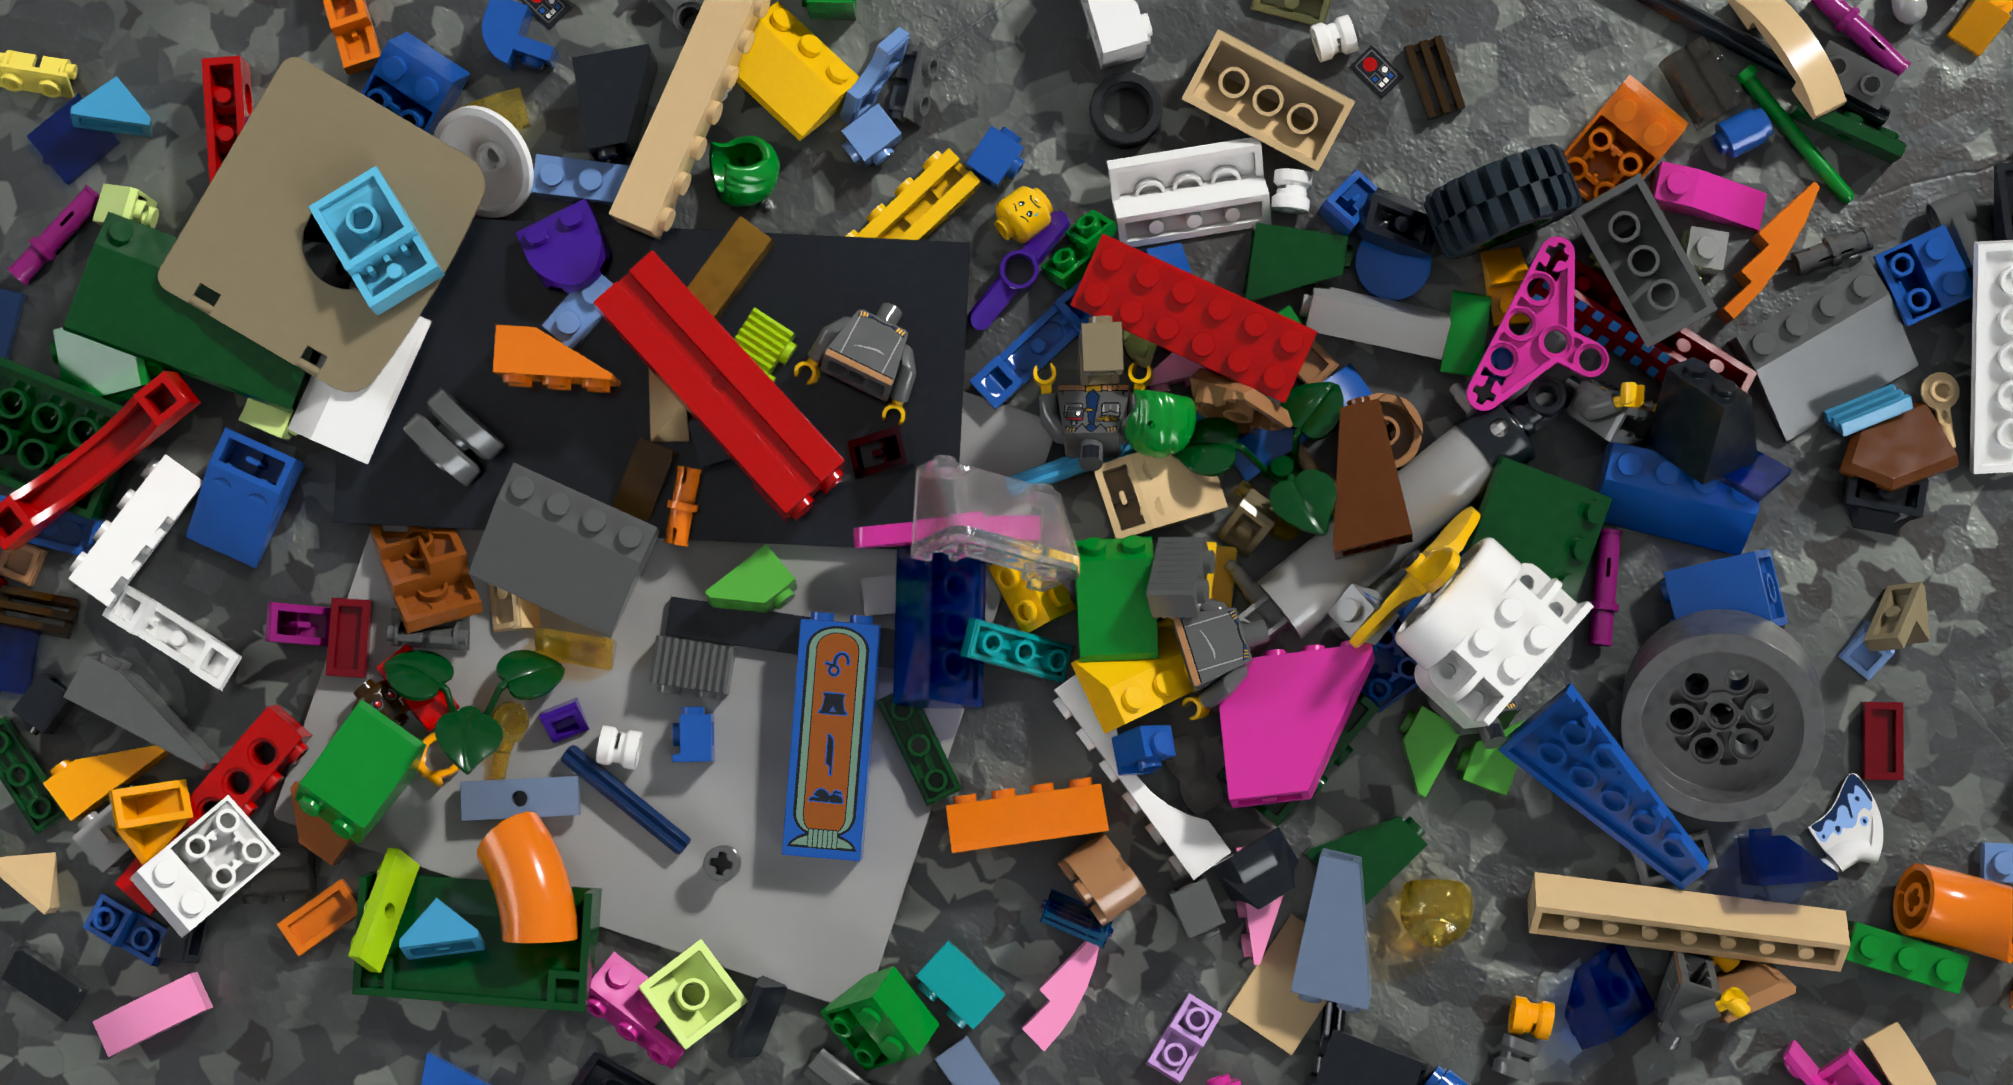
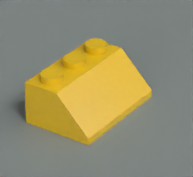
M777 1L769 7L764 18L758 19L753 30L755 33L753 45L747 54L743 53L737 66L739 68V75L736 82L792 135L801 141L842 109L847 91L860 77Z
M1166 619L1157 622V624L1165 622ZM1157 626L1159 659L1080 662V659L1071 663L1104 734L1193 692L1174 629Z

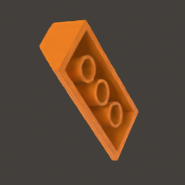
M1092 777L1069 780L1070 788L1054 790L1053 782L1030 785L1031 793L1015 795V788L991 791L992 799L977 801L976 793L953 796L954 804L946 805L951 851L956 853L1109 831L1101 783L1093 784Z

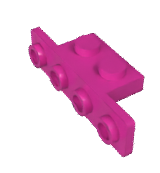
M613 952L591 980L587 1006L588 1012L595 1017L604 1018L616 1027V1031L621 1037L631 1042L635 1041L647 1050L648 1056L653 1061L673 1069L685 1050L655 1028L661 1018L638 988L649 977L616 952Z
M1792 1040L1787 1044L1783 1054L1787 1070L1794 1078H1801L1806 1085H1881L1851 1048L1820 1069L1796 1040Z

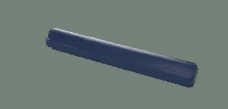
M571 745L561 757L562 763L675 854H681L690 844L691 839L687 834L600 764L596 763L595 760L580 748Z

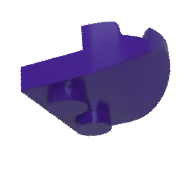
M586 199L516 232L529 264L540 282L547 288L550 286L562 288L567 293L582 290L600 278V268L605 259L610 258L608 242Z

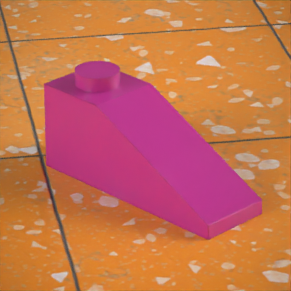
M1662 161L1653 169L1649 188L1661 210L1756 232L1760 230L1767 193L1700 169Z

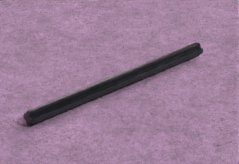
M1636 0L1792 83H1796L1768 43L1688 1ZM1844 92L1847 101L1840 108L1859 115L1876 127H1881L1885 124L1891 112L1890 107L1882 104L1879 110Z

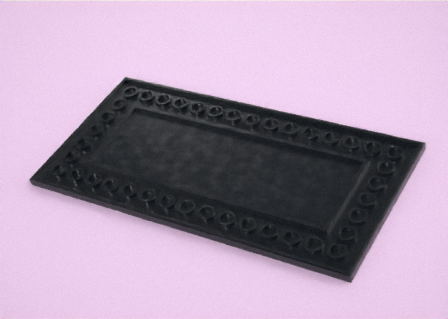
M473 219L452 263L420 315L432 322L369 463L365 464L337 451L334 523L485 530L496 499L513 463L612 507L639 437L651 441L649 368L602 318L575 351L609 371L621 381L620 387L610 386V393L586 391L587 388H582V384H571V390L548 389V386L542 385V382L532 381V388L508 386L509 383H503V379L493 373L496 325L536 327L558 340L542 325L569 293L565 292L562 288L552 286L547 288L540 282L529 264L516 235V232L536 222ZM599 225L610 248V258L605 259L600 272L613 284L616 281L619 282L629 273L633 266L653 250L682 283L688 287L729 231L670 228L667 232H663L659 240L627 226ZM765 233L772 238L774 246L718 322L735 338L752 310L756 308L796 335L792 341L797 345L793 355L785 365L778 362L771 375L776 378L774 383L845 460L842 471L844 475L841 477L842 481L826 495L821 490L812 497L814 499L813 507L796 521L791 516L784 522L753 488L754 483L734 461L703 470L700 467L691 433L690 442L656 443L678 453L648 522L659 529L660 535L658 538L664 539L670 513L667 502L673 496L677 465L702 469L695 504L699 505L698 512H693L688 540L854 548L853 528L937 520L957 515L970 243ZM350 276L346 289L350 290L351 287L358 289ZM882 303H890L898 307L902 312V316L896 326L908 332L906 344L914 352L916 378L909 400L904 402L902 406L905 410V420L902 424L906 426L915 466L855 479L847 441L897 426L901 418L900 411L895 408L889 409L884 422L882 411L886 405L892 402L890 396L887 402H884L820 371V377L814 384L807 385L808 380L812 376L811 368L805 366L798 377L794 375V368L798 363L809 359L807 353L823 327L842 317L852 318L859 309L876 315ZM440 387L470 411L505 446L492 460L482 459L470 448L466 451L478 463L480 473L468 486L463 485L451 474L444 472L434 464L403 429L404 425L416 413L427 416L439 426L441 422L428 409L427 401ZM690 414V421L695 420V418ZM956 542L867 549L955 553Z

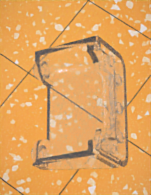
M947 455L935 456L932 461L917 467L911 547L912 558L928 562L932 560V553L936 552L948 554L949 560L957 561L964 557L974 558L1022 571L1021 579L1027 580L1026 588L1039 592L1047 591L1079 577L1080 556L1062 495L1055 491L1052 485L1045 483L1032 484L956 462V458Z

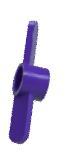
M1056 211L1051 213V222L1041 233L1027 242L1021 250L1012 251L1002 259L1000 275L968 314V322L973 328L977 330L988 328L1016 293L1026 292L1035 285L1038 279L1039 264L1070 227V219L1064 212ZM1020 258L1027 260L1032 265L1033 276L1027 283L1014 284L1007 279L1005 268L1011 260Z

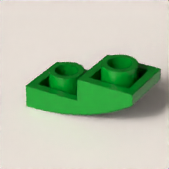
M1093 209L1081 216L1065 233L1069 244L1063 249L1058 250L1052 258L1041 266L1045 277L1066 290L1073 287L1083 277L1102 234L1113 237L1117 229L1116 223Z
M1453 290L1449 309L1451 325L1440 363L1441 372L1473 377L1483 356L1491 296Z

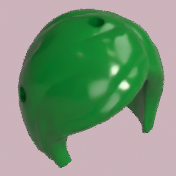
M741 136L726 143H710V172L716 194L721 203L731 207L751 206L764 201L771 195L779 178L780 163L774 148L768 142L757 136Z
M1135 389L1136 405L1124 428L1125 437L1131 447L1142 455L1154 458H1165L1182 451L1189 443L1195 430L1196 407L1194 401L1187 396Z

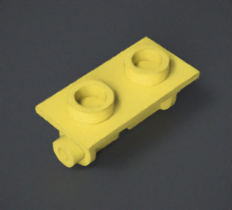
M7 50L6 53L0 52V87L14 92L23 90L41 93L51 98L59 96L74 98L69 79H76L78 68L76 64H71L69 59L43 56L40 67H35L37 61L35 54Z

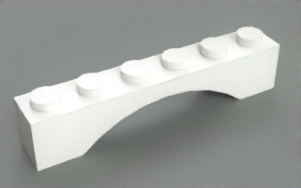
M1076 674L1054 690L1058 696L1053 700L1055 706L1066 720L1073 716L1081 729L1075 733L1088 751L1096 748L1104 760L1099 763V766L1112 783L1117 779L1120 780L1127 790L1122 795L1123 799L1135 814L1142 811L1147 817L1150 824L1145 826V829L1158 846L1163 842L1166 843L1174 854L1168 860L1181 878L1188 874L1194 880L1231 853L1208 820L1188 815L1169 806L1153 794L1137 775L1118 776L1112 744V737L1118 735L1117 728L1104 734Z

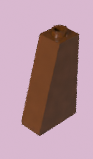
M1368 396L1357 397L1349 400L1347 406L1340 407L1336 477L1337 498L1333 531L1335 560L1413 542V533L1379 398L1370 400Z

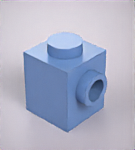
M879 103L841 130L845 140L841 147L853 163L860 160L866 168L872 163L879 166L887 161L894 154L892 148L903 141L902 133Z

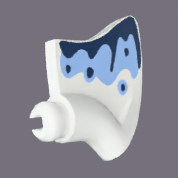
M1851 773L1845 778L1830 810L1821 819L1807 828L1826 854L1824 858L1819 860L1818 867L1830 878L1834 877L1837 872H1844L1858 862L1877 865L1883 846V824L1878 806L1862 779L1857 774Z

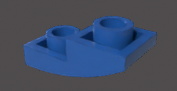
M101 893L83 925L84 929L112 946L123 948L150 966L158 967L162 958L156 957V954L169 927L105 893Z

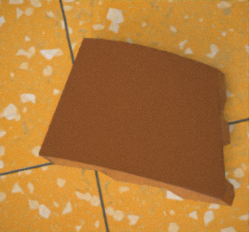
M382 525L370 526L371 536L381 567L407 634L483 612L482 601L468 574L467 552L456 529H424L422 527L408 526L407 532L384 531Z

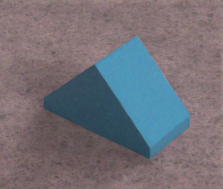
M117 76L71 106L70 115L73 127L152 137L151 118Z
M438 898L431 903L399 940V948L407 960L486 950L485 941L479 931Z

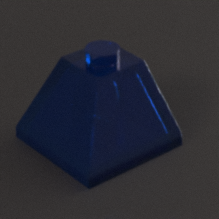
M1772 827L1748 829V837H1737L1742 884L1770 886L1838 880L1837 871L1786 835L1773 834Z
M1611 943L1575 969L1564 1016L1582 1050L1618 1038L1655 1010L1654 1003L1624 945Z

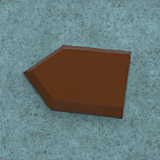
M1919 401L1913 404V409L1850 434L1849 443L1838 473L1854 478V476L1876 483V487L1893 492L1957 468L1959 462L1956 451L1926 403Z

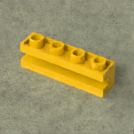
M950 148L943 154L936 151L922 165L925 171L915 180L909 177L902 182L894 191L897 197L887 207L883 203L878 205L866 218L869 224L859 233L854 229L845 237L925 240L981 187V181L971 170L968 171L960 163V159Z

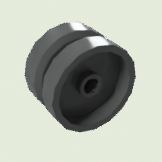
M440 387L427 401L428 409L441 422L439 426L427 416L416 413L404 425L403 429L434 464L444 472L451 474L463 485L468 486L480 473L478 463L466 451L470 448L482 459L492 460L505 446L470 411Z

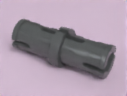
M1861 227L1835 238L1831 235L1822 239L1821 243L1791 253V261L1796 273L1801 276L1829 264L1832 267L1840 265L1843 259L1873 249V241L1868 229Z

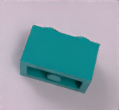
M949 939L916 974V977L921 980L917 985L920 991L933 1002L939 997L949 1007L945 1012L946 1015L962 1029L968 1024L974 1030L1005 996V992Z

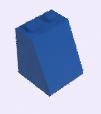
M1770 549L1748 552L1664 572L1665 580L1661 582V589L1665 602L1671 603L1674 618L1670 619V622L1694 612L1729 609L1758 615L1778 626L1788 624Z

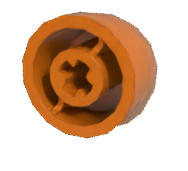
M527 811L503 820L482 839L477 848L476 856L486 872L496 897L501 921L502 941L510 943H552L578 939L577 914L571 883L561 853L551 833L536 812Z
M1915 863L1905 870L1896 886L1893 900V918L1897 929L1903 935L1956 947L2009 964L2013 962V887L1961 872Z

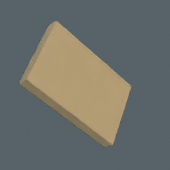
M1291 913L1267 947L1261 963L1254 967L1226 1009L1228 1013L1290 1055L1294 1053L1327 1000L1323 999L1321 1003L1306 1002L1298 998V993L1290 992L1305 922Z

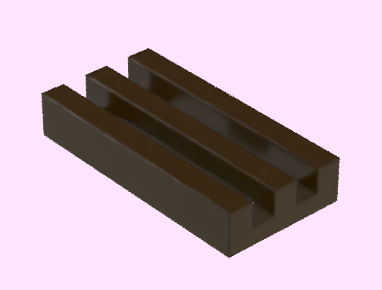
M1438 35L1433 39H1426L1418 44L1404 47L1403 50L1427 120L1463 110L1466 106L1442 36ZM1431 48H1435L1454 104L1449 105L1430 51ZM1422 52L1440 108L1434 110L1416 57V53Z
M8 585L1 586L0 626L70 639L81 604L78 599ZM12 598L17 600H23L43 605L69 609V611L64 612L10 601V599ZM7 611L64 621L65 625L62 627L5 615Z

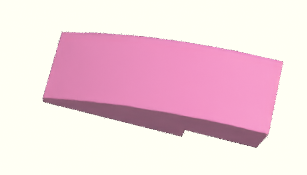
M1085 941L1039 986V990L1049 1000L1022 1025V1029L1043 1051L1057 1038L1075 1013L1092 976L1099 950L1098 945Z
M194 972L93 1021V1024L108 1057H111L213 1008V1005L198 972Z

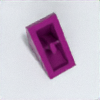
M268 602L265 641L280 644L328 647L331 608Z

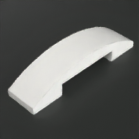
M130 585L125 588L110 609L106 607L102 616L127 632L140 637L189 668L190 672L221 691L242 659L241 655L208 632Z

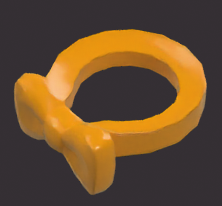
M433 732L422 741L426 744L417 771L435 787L440 788L444 783L442 779L454 775L460 769L453 764L449 768L432 771L425 765L427 749L433 742L437 741L435 732Z

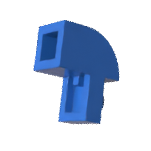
M489 0L482 21V35L486 46L494 58L511 71L514 70L518 57L521 58L520 63L529 68L542 71L543 66L554 69L559 57L555 47L525 37L533 17L529 6L513 0Z

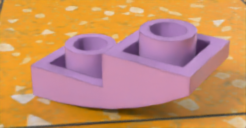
M1189 993L1145 1064L1175 1083H1181L1198 1052L1204 1047L1222 1013Z

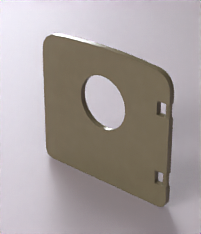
M290 57L284 60L161 265L158 272V281L168 292L329 386L344 392L360 391L374 383L394 356L432 298L443 277L377 316L370 309L359 289L349 290L331 286L321 280L309 266L303 246L305 228L313 215L308 206L374 166H377L445 274L483 200L486 191L485 177L480 166L470 157L299 57ZM201 284L221 295L215 306L195 296ZM308 346L328 357L321 369L302 358Z

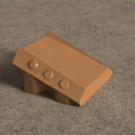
M1200 368L1190 377L1196 412L1205 418L1220 417L1228 419L1237 425L1240 434L1252 433L1254 428L1280 431L1293 425L1288 410L1254 388Z
M1744 960L1729 972L1725 973L1721 970L1716 973L1720 989L1718 1000L1721 999L1722 994L1728 988L1737 987L1750 999L1747 1002L1750 1006L1748 1014L1796 993V986L1772 963ZM1728 1010L1721 1012V1017L1713 1020H1720L1721 1023H1731L1740 1018H1735Z

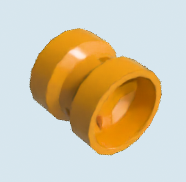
M1514 995L1508 1016V1033L1519 1036L1524 1033H1531L1536 1039L1548 1041L1554 1023V1002L1541 1000L1538 1003H1533L1527 997Z

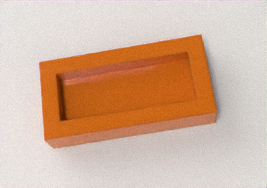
M340 879L277 923V926L297 955L302 956L357 917L358 898L345 879Z

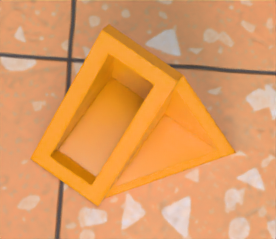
M186 779L109 791L116 831L142 865H145L163 850L189 819L193 818Z

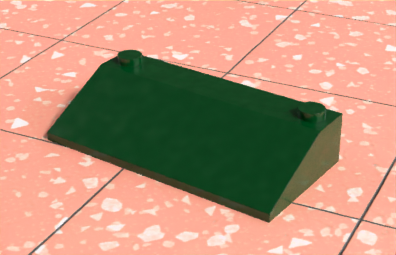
M108 211L64 322L63 330L290 413L306 371L165 290L158 281V272L178 237ZM201 284L195 296L212 306H215L221 296ZM308 346L302 358L310 362L315 349Z
M374 871L359 876L356 932L364 913L365 902L370 897L377 878V872ZM416 875L381 973L369 972L354 961L352 994L586 1012L600 927L602 888L571 886L577 914L578 939L552 943H510L502 941L499 909L489 880ZM438 898L479 931L485 941L486 950L407 960L399 948V940L431 903Z

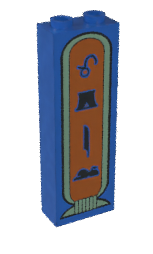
M811 612L810 619H801L782 855L861 861L863 859L882 625L873 624V616L850 615V622L834 621V613Z

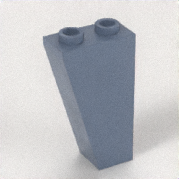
M1323 848L1319 858L1290 992L1298 993L1299 999L1310 1003H1321L1322 999L1336 1002L1339 1009L1348 1012H1360V1008L1368 1010L1372 996L1362 857Z

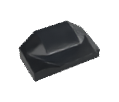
M1379 187L1375 193L1367 195L1357 231L1366 242L1399 255L1419 258L1431 255L1435 234L1427 214L1420 212L1413 201Z
M1847 476L1843 505L1850 511L1853 528L1895 535L1907 522L1923 517L1929 479L1893 492H1888L1876 487V483L1857 476H1854V478Z
M1277 827L1211 866V869L1230 901H1243L1259 910L1295 888L1294 869L1299 860L1282 831Z

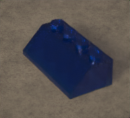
M930 543L897 549L893 704L918 708H984V662L960 656L969 617L985 621L987 554Z

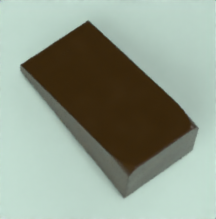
M639 437L612 507L648 523L678 453Z

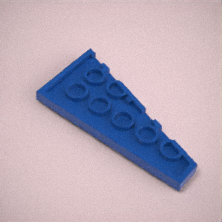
M1572 683L1568 684L1506 737V742L1499 747L1498 751L1681 890L1706 873L1710 863Z

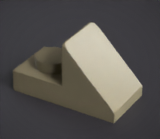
M1251 489L1216 536L1229 546L1235 547L1240 554L1248 558L1279 517L1273 511L1270 500L1255 489Z
M1923 583L1887 585L1863 640L1869 651L1903 649L1906 644L1928 642L1930 631L1926 592Z

